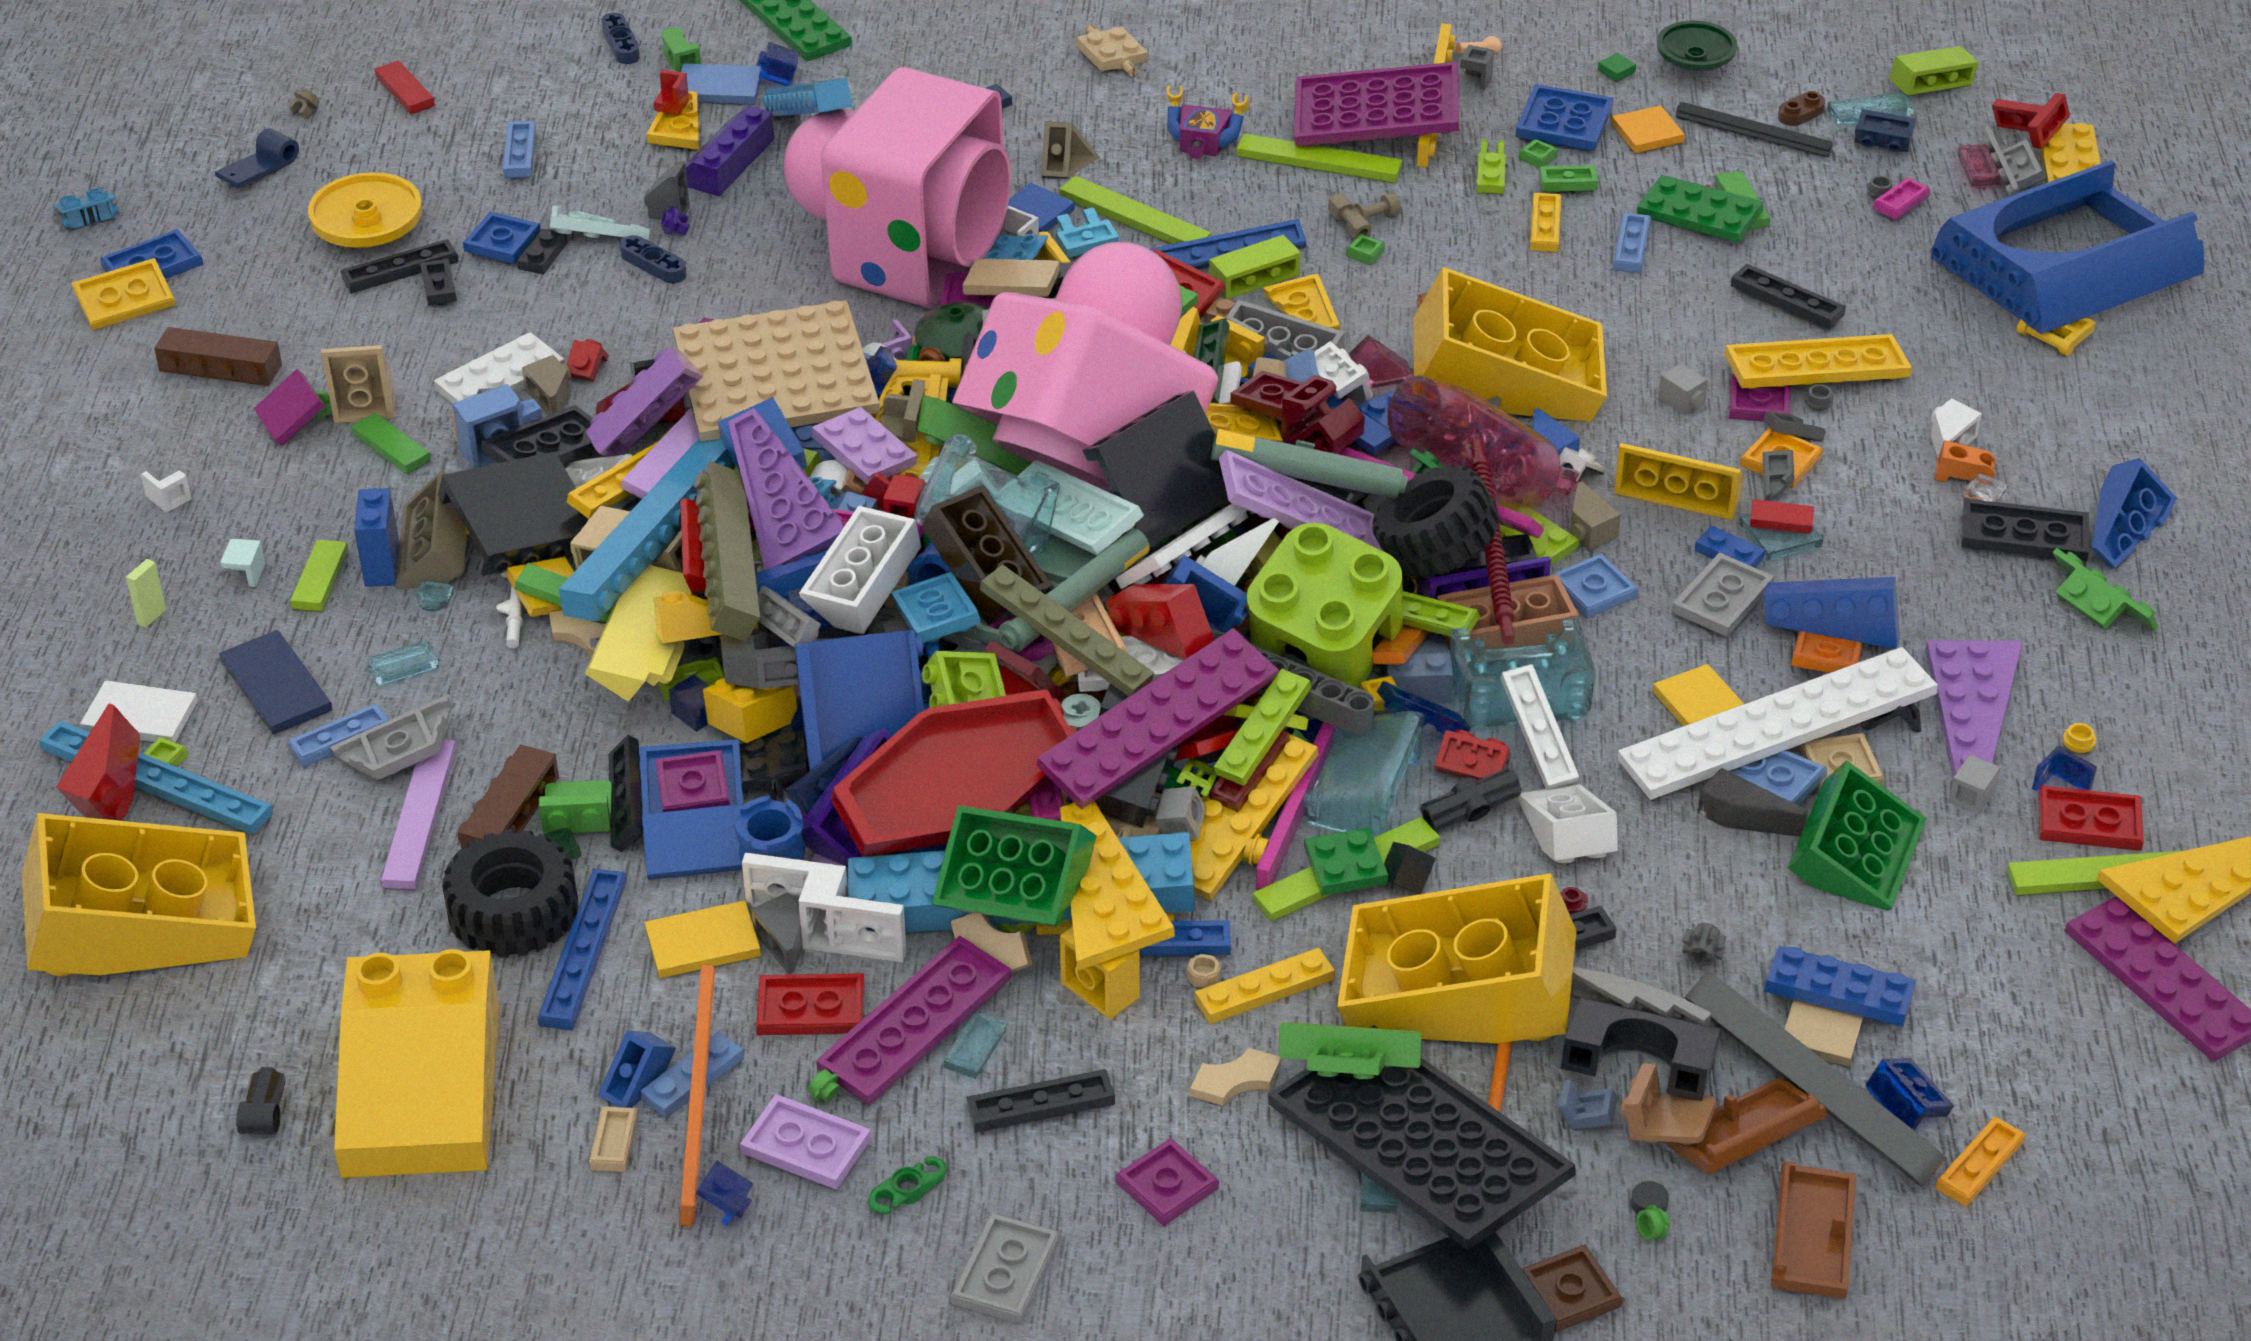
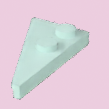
M552 205L550 228H555V231L558 233L571 234L573 230L584 232V236L598 238L600 234L618 237L635 235L646 240L649 239L650 228L630 224V226L616 224L614 219L580 211L569 212L568 215L561 214V207Z

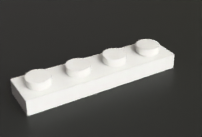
M1533 664L1502 672L1501 682L1545 788L1551 789L1577 783L1579 779L1578 772Z

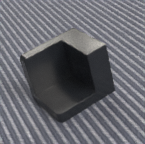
M1393 841L1384 862L1388 873V883L1398 885L1415 894H1421L1436 858L1410 845Z

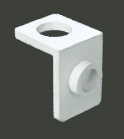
M1008 206L1005 214V230L1017 236L1038 235L1039 217Z
M1564 447L1549 472L1548 478L1564 489L1571 491L1586 466L1604 472L1605 468L1594 461L1596 456L1589 451L1580 448L1577 452ZM1570 463L1573 466V474L1569 479L1563 480L1560 477V469L1564 464Z

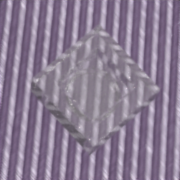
M1978 473L1965 488L1964 498L1998 502L2005 494L2007 484Z

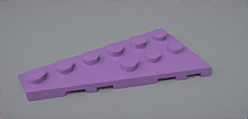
M753 408L728 421L765 570L780 564L786 565L797 561L800 557L809 554L811 556L830 547L845 525L762 415Z
M1927 640L1925 650L1931 678L1938 684L1935 696L1953 777L1969 755L1993 763L2023 641Z

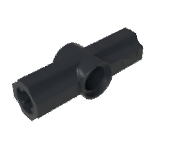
M1506 768L1480 780L1475 778L1464 779L1457 783L1449 793L1421 804L1420 811L1423 819L1434 831H1438L1464 819L1468 822H1474L1483 818L1491 811L1492 807L1520 796L1522 788L1514 770Z

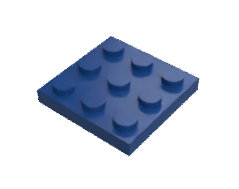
M1535 84L1517 124L1515 137L1525 138L1529 141L1537 139L1557 146L1564 145L1580 150L1595 151L1613 108L1614 97Z
M739 739L640 747L643 814L663 812L655 759L717 750L722 751L730 805L743 804Z

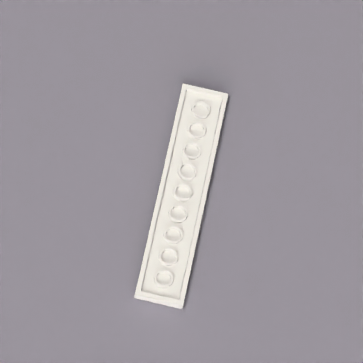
M1903 647L1620 749L1618 750V761L1647 797L1652 800L1893 711L1900 705L1904 707L1936 695L1938 684Z

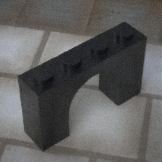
M1110 684L1101 704L1099 716L1129 696ZM1175 746L1096 799L1094 802L1101 813L1143 828L1147 816L1154 817L1160 800V798L1155 797L1157 790L1164 791L1169 777V772L1165 771L1166 766L1174 765L1179 747ZM1067 796L1066 803H1069V804L1074 803V802Z
M1580 998L1565 1037L1560 1069L1596 1077L1601 1060L1607 1053L1619 1049L1642 1050L1659 1056L1670 1065L1671 1070L1667 1093L1702 1101L1714 1064L1720 1029Z

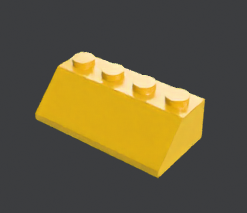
M1620 443L1614 494L1733 520L1742 497L1745 474L1741 469Z

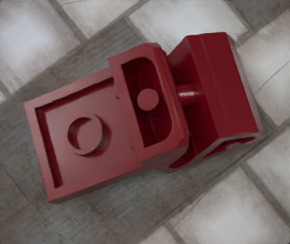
M1262 370L1230 393V404L1242 407L1245 411L1265 414L1271 419H1281V438L1285 443L1295 445L1296 440L1314 443V449L1338 454L1364 434L1365 417L1351 398H1348L1332 409L1326 403L1327 399L1336 393L1337 386L1333 380L1313 375L1305 382H1300Z

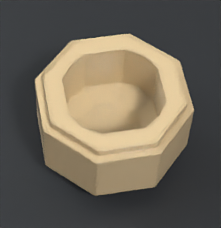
M1200 954L1189 960L1187 979L1193 986L1205 988L1219 982L1221 964L1214 956Z

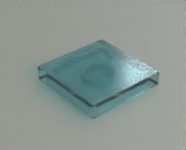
M1751 512L1739 515L1738 524L1754 545L1765 549L1764 558L1767 561L1822 547L1823 537L1814 526L1812 527L1811 534L1749 527Z

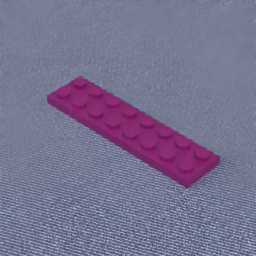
M1233 628L1037 758L1036 765L1082 810L1272 682L1277 677L1279 670Z

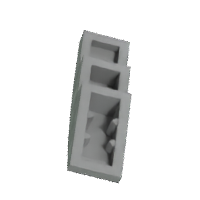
M1573 967L1570 996L1578 1001L1580 998L1710 1027L1712 1013L1679 996L1614 974Z

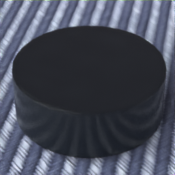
M1644 1181L1634 1187L1631 1206L1637 1214L1651 1204L1666 1212L1669 1193L1663 1185L1653 1181Z

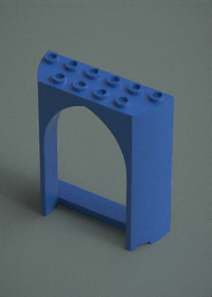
M2112 160L1951 217L1941 227L1931 248V257L2018 319H2022L2028 326L2040 334L2204 273L2203 240H2198L2194 225V221L2198 220L2196 214L2191 211L2167 221L2162 220L2112 187L2115 162ZM2087 205L2130 233L2092 248L2069 252H2037L2018 249L1999 243L1996 238Z

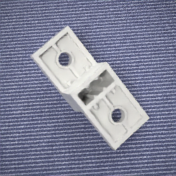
M745 853L742 860V869L748 910L787 892L796 903L799 902L803 949L904 962L907 953L904 905L849 898L846 866ZM776 884H780L785 888H779ZM866 927L874 929L875 932L868 931Z

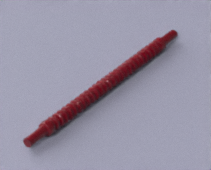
M1479 438L1473 439L1471 441L1473 455L1470 463L1471 470L1479 475L1494 504L1497 505L1494 496L1490 462L1485 456L1483 441ZM1498 522L1497 531L1494 537L1490 538V543L1487 547L1484 548L1495 622L1500 627L1502 643L1504 645H1511L1515 641L1512 626L1515 615L1504 548L1502 546L1500 524Z

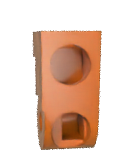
M1944 440L1936 461L1935 480L1947 482L1950 476L1969 480L1977 486L1988 485L1995 477L1996 459L1989 451Z

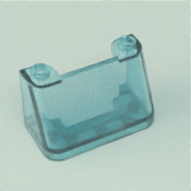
M957 434L948 438L916 504L914 514L916 522L920 525L923 524L931 506L984 485L1031 555L1035 557L1045 552L1060 483L1049 479V476L1042 472H1032L1030 475L1019 478L975 457L977 446L970 437Z
M1403 711L1374 715L1373 729L1363 735L1352 734L1336 727L1333 737L1334 744L1313 790L1308 789L1305 795L1303 808L1308 810L1307 824L1340 832L1370 828L1373 838L1388 832L1387 814L1393 813L1395 795L1409 763L1417 765L1422 754L1424 714L1415 711Z

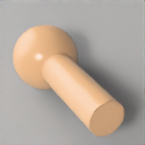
M1488 36L1482 42L1456 44L1457 53H1464L1468 45L1492 49L1494 54L1502 50V43L1495 36Z

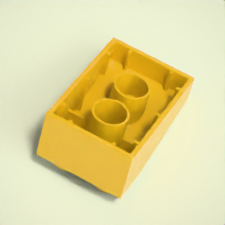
M1442 267L1413 318L1414 391L1418 392L1429 403L1437 406H1445L1450 403L1465 409L1498 396L1501 399L1500 413L1533 416L1534 410L1539 408L1552 418L1591 422L1607 397L1602 323Z
M37 813L22 869L27 970L45 971L54 976H67L72 973L106 975L247 957L255 934L256 922L244 832Z
M1552 873L1353 905L1337 1008L1346 1026L1369 1028L1375 1025L1379 1029L1419 1031L1422 1033V1039L1497 1044L1520 1040L1542 1041L1554 1035L1567 1034L1577 930Z
M448 949L439 953L405 955L373 953L364 957H347L340 1019L334 1144L341 1178L488 1170L500 1004L490 950L463 952L457 949Z

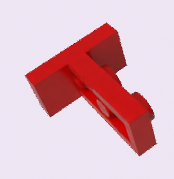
M2055 93L2044 106L1996 99L1992 104L1997 127L2029 132L2032 147L2043 149L2070 117L2065 94Z

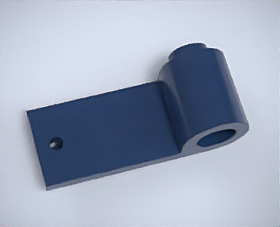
M267 128L257 136L255 154L215 171V177L229 183L231 187H242L290 165L297 158L299 145L296 140L274 129Z

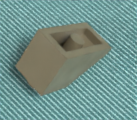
M554 355L523 366L524 385L527 393L536 400L538 405L548 415L563 410L570 395L569 380H571V372L565 363L562 364Z
M1581 481L1577 483L1570 534L1578 538L1579 543L1590 551L1618 538L1621 514Z

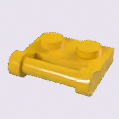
M2086 317L2051 330L2058 334L2055 335L2051 332L2040 334L2021 319L2016 331L2024 336L2029 334L2057 348L2059 353L2069 356L2080 342L2094 332L2096 322Z

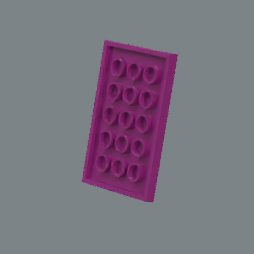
M1458 62L1296 77L1295 146H1313L1322 143L1338 144L1344 141H1368L1377 138L1393 139L1399 136H1422L1432 133L1448 134L1460 131Z

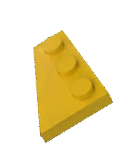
M688 91L689 101L680 115L658 112L646 133L647 143L699 150L697 92Z
M1318 273L1263 287L1264 296L1282 313L1340 330V324Z

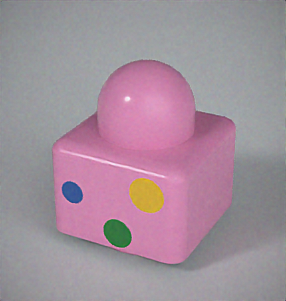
M899 67L879 85L856 111L836 109L820 112L805 120L795 130L784 154L783 170L789 192L801 208L812 216L827 222L830 268L832 276L837 282L934 309L941 303L947 273H966L976 258H984L1003 228L1011 189V165L1008 153L1003 146L1002 103L999 92L911 68Z
M1110 242L1090 249L1072 264L1062 281L1056 299L1014 292H1003L993 299L952 404L997 424L998 426L992 441L1010 453L1032 463L1036 460L1041 461L1094 486H1110L1098 460L1088 462L1082 450L1179 393L1194 390L1206 414L1218 385V376L1215 370L1208 364L1171 346L1181 317L1182 297L1176 276L1169 265L1158 254L1144 246L1130 242Z

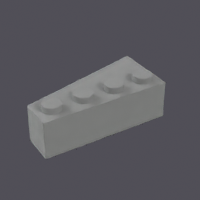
M1241 300L1236 302L1226 317L1227 320L1264 336V356L1270 353L1281 361L1307 349L1315 352L1330 341L1339 349H1344L1345 332Z

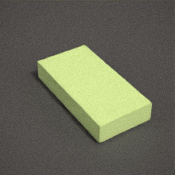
M146 559L126 576L137 624L145 628L167 610L156 562Z

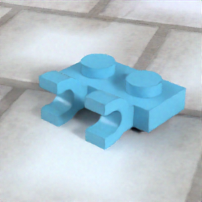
M1094 207L1083 210L1086 222H1083V226L1080 227L1073 226L1068 214L1057 216L1060 228L1056 232V241L1067 258L1084 254L1102 244L1119 242V235L1109 219L1100 221Z

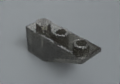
M1720 768L1700 790L1697 814L1725 828L1800 837L1807 821L1808 810Z

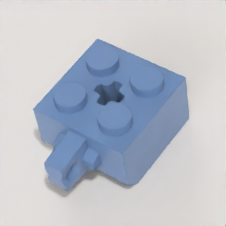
M508 384L452 403L459 449L473 468L496 462L481 451L482 440L542 418L541 407L537 404L536 400L520 401Z

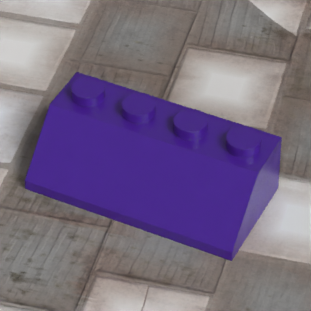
M747 106L728 120L686 163L688 188L720 197L774 140L772 112L760 109L759 107Z
M1546 556L1506 564L1509 583L1550 576V557ZM1487 568L1428 578L1417 582L1418 595L1437 599L1438 595L1488 587L1490 584Z
M884 728L863 737L803 820L802 837L805 845L815 854L842 864L846 868H848V858L862 857L831 802L833 788L892 737Z

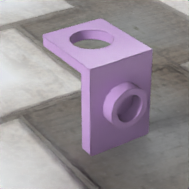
M896 319L892 321L893 340L882 343V345L897 360H905L907 350L913 346L912 337Z

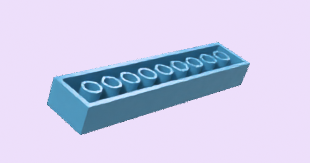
M1189 832L1118 838L1165 913L1195 911ZM945 851L848 858V897L904 905L905 933L952 930V920L973 913L932 905ZM1070 905L1061 921L1072 920ZM988 915L994 926L1001 924L1016 925L1018 923L1032 924V922ZM866 927L868 931L875 932L874 929Z

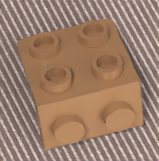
M1642 1063L1637 1077H1633L1631 1080L1628 1097L1622 1100L1621 1113L1622 1118L1627 1120L1630 1140L1645 1141L1647 1143L1677 1142L1690 1145L1703 1141L1717 1103L1716 1098L1713 1096H1704L1703 1100L1700 1101L1678 1095L1661 1094L1657 1065Z

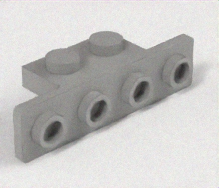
M1990 125L1984 126L1988 136L1984 137L1983 140L1989 153H1991L1990 155L2004 185L2010 183L2005 186L2009 196L2021 193V189L2046 179L2027 139L2001 150Z

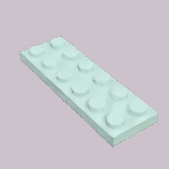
M1038 460L1034 461L1000 490L1001 494L994 498V501L1001 510L1095 555H1099L1111 546L1124 532L1131 530L1135 523L1144 516L1138 505Z

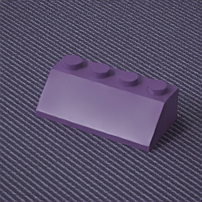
M670 347L659 352L654 358L655 363L648 370L645 369L639 372L633 379L634 384L627 391L618 393L611 402L613 405L605 412L597 414L591 420V426L586 430V433L599 454L608 457L625 455L703 377L680 350Z

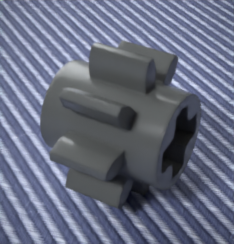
M1699 923L1694 931L1686 929L1682 952L1688 953L1689 960L1696 965H1711L1714 958L1722 960L1726 948L1724 946L1726 936L1721 935L1720 930L1713 924Z

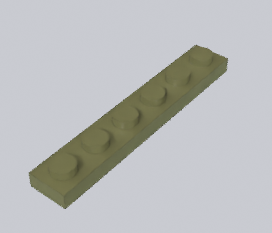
M1003 564L981 581L980 590L1017 617L1022 618L1036 631L1130 697L1152 682L1154 676L1152 670Z

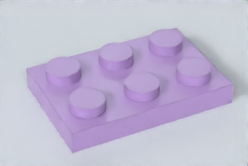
M862 407L812 427L811 437L848 469L851 468L855 475L866 485L875 473H880L887 478L917 463V454Z
M775 1094L740 1143V1151L743 1155L837 1190L872 1139L871 1129Z

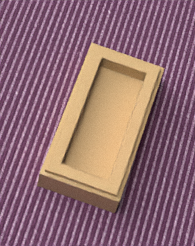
M602 1106L589 1160L590 1170L627 1171L639 1117L638 1108Z

